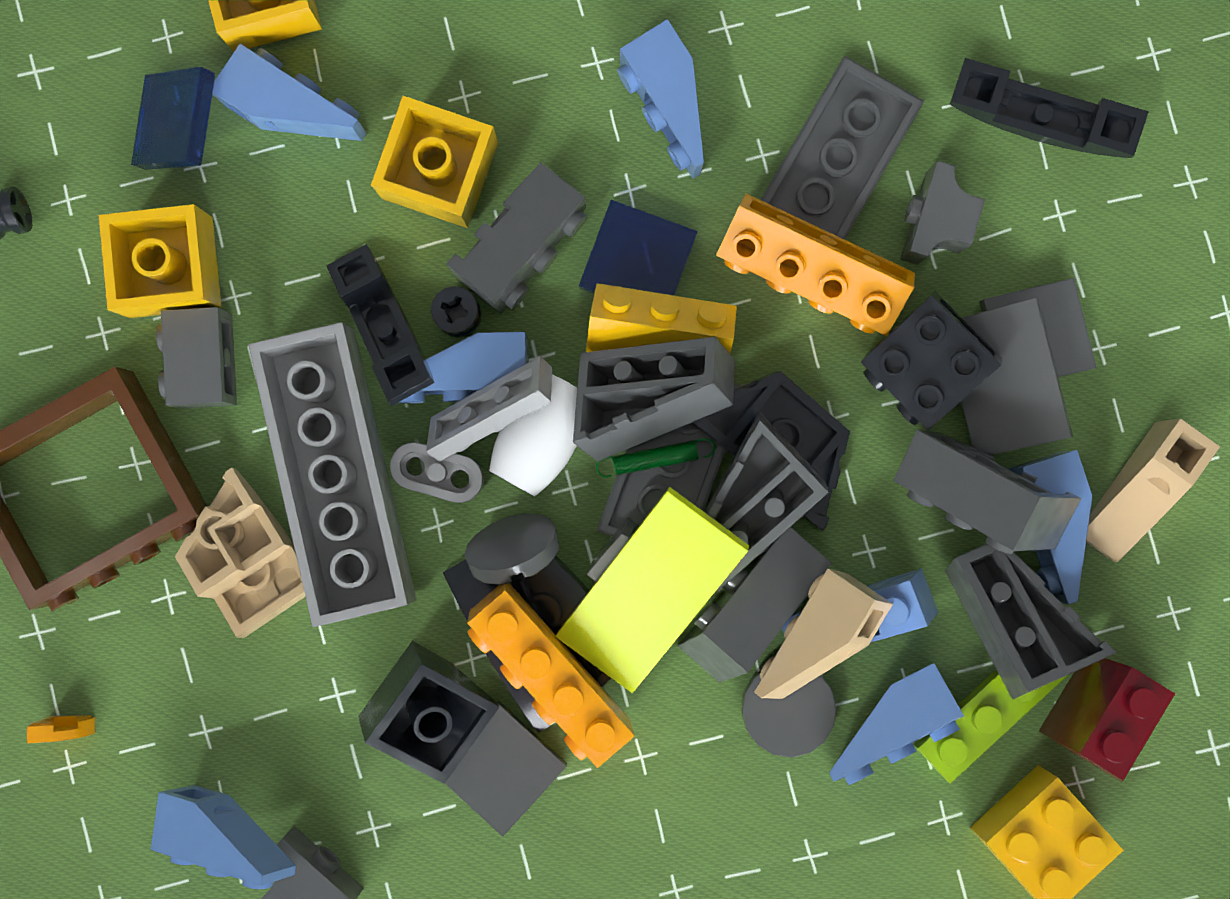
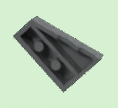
M541 162L503 202L505 208L491 226L484 222L475 232L474 236L479 241L467 256L462 259L455 253L446 263L461 284L499 314H502L507 307L514 310L521 303L529 291V287L525 285L536 270L542 274L549 268L558 255V251L554 249L565 234L570 238L574 236L587 218V215L584 213L586 209L585 197Z
M716 337L580 353L573 443L598 462L732 406L734 398V358Z
M760 411L704 511L749 545L748 552L719 586V590L829 493L824 478Z
M916 431L893 480L909 490L907 496L910 499L928 507L936 505L947 512L946 520L966 530L977 529L987 535L985 542L1001 552L1013 554L1014 551L1056 549L1081 500L1080 497L1069 492L1053 494L1035 484L1038 479L1037 477L1025 471L1020 476L994 462L995 457L941 432Z
M789 527L723 586L725 589L724 593L715 603L711 601L701 611L694 621L695 626L679 643L678 647L719 683L748 673L808 595L813 582L825 573L831 562Z
M986 544L956 557L945 569L953 588L1012 700L1116 653L1106 641L1101 642L1079 621L1081 617L1070 606L1066 608L1043 586L1045 582L1014 552L1013 554H1007Z

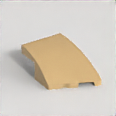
M230 468L222 477L225 482L210 506L204 507L196 520L194 532L186 537L175 558L198 597L213 598L237 638H245L303 599L305 592L293 542L240 472L235 468Z

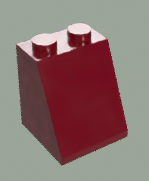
M1104 658L1073 673L1039 732L1122 783L1175 696V693L1131 666Z

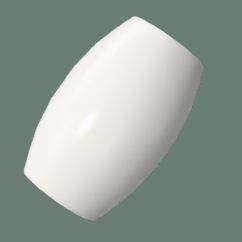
M552 374L551 402L545 404L540 410L531 412L508 424L499 431L494 444L489 471L533 496H536L547 487L565 467L577 447L573 443L577 387Z

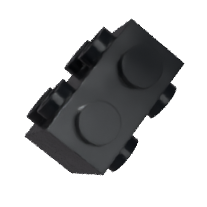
M935 290L874 347L861 363L867 368L863 371L867 380L881 392L887 389L899 401L896 407L908 422L914 426L920 422L929 430L996 371L1002 364V357Z

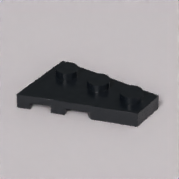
M556 555L546 567L530 577L524 578L522 572L511 577L513 588L555 635L590 590ZM563 643L601 687L611 679V677Z

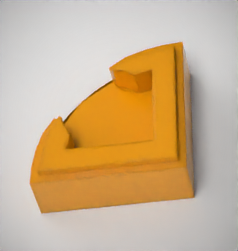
M91 715L48 716L27 726V743L63 741L95 734V717H91Z

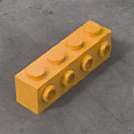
M745 193L716 256L724 259L725 265L730 269L742 274L752 272L766 279V283L774 290L789 294L792 291L807 298L808 303L813 308L828 314L833 313V311L849 318L850 323L854 327L870 334L877 331L885 336L888 335L912 293L915 283V272Z
M510 583L498 585L470 609L467 624L471 628L467 633L471 640L482 652L488 653L492 650L502 661L503 665L500 666V670L505 678L516 689L524 686L535 698L532 702L535 711L547 724L551 725L556 722L567 734L563 739L578 759L583 760L588 757L598 768L635 736L630 718L568 648L555 637L556 635Z

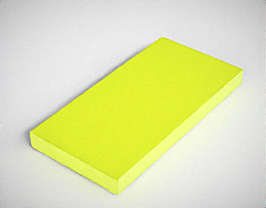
M669 487L568 617L555 637L633 693L745 556L749 545Z

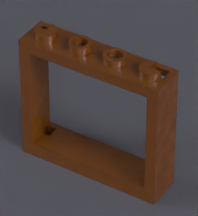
M113 367L0 430V466L118 401L177 508V511L55 580L48 582L0 495V558L29 610L49 607L51 612L66 604H72L79 599L76 592L91 584L93 589L105 585L120 576L117 570L119 567L130 561L134 565H138L161 553L158 545L171 538L179 542L190 536L196 528V520L204 507L207 506L133 371Z

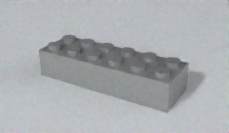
M341 322L248 344L312 627L401 607L416 601V594L355 330Z

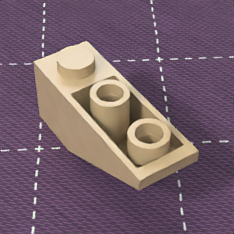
M1181 418L1155 422L1091 512L1086 542L1113 562H1118L1194 485L1220 446Z
M827 569L825 574L820 575L811 585L808 593L810 599L801 614L793 618L788 624L784 633L785 641L778 653L771 657L763 666L760 673L762 680L754 693L761 698L783 699L867 647L893 606V603L849 574Z

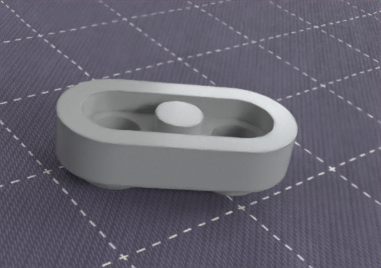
M407 443L399 447L391 458V474L394 480L406 489L461 503L474 499L481 492L484 485L482 468L475 460L454 453L438 461L426 452L427 445ZM414 458H420L424 462V470L417 476L413 475L409 470V464ZM460 470L465 471L469 476V483L464 488H458L453 483L454 474Z

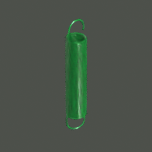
M703 438L646 449L644 451L614 455V457L610 456L605 459L612 458L615 473L618 476L625 473H634V471L650 470V468L699 460L696 442L710 441L714 446L710 455L703 456V458H708L714 454L716 445L711 439ZM602 460L598 461L597 464H596V471H597V473H598L601 477H604V478H609V477H611V476H612L611 474H610V475H602V474L599 472V470H598V465H599V463H600Z

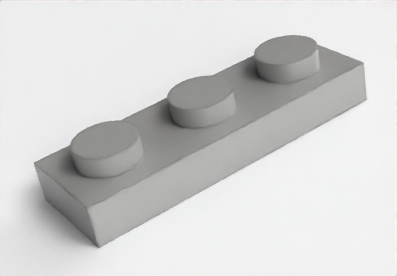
M539 356L432 416L426 452L436 460L441 461L456 452L464 451L471 444L491 433L501 431L508 424L519 418L540 410L545 404L551 402L552 367Z

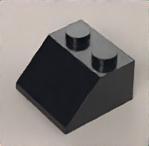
M412 640L358 718L366 744L445 784L499 709V705L450 661Z

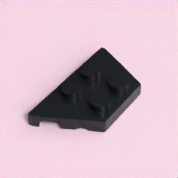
M775 371L734 389L732 406L693 422L734 457L760 411L824 478L829 493L809 509L803 517L822 531L826 528L829 520L826 513L832 489L837 488L840 475L839 461L842 455L845 454L850 431L784 373Z

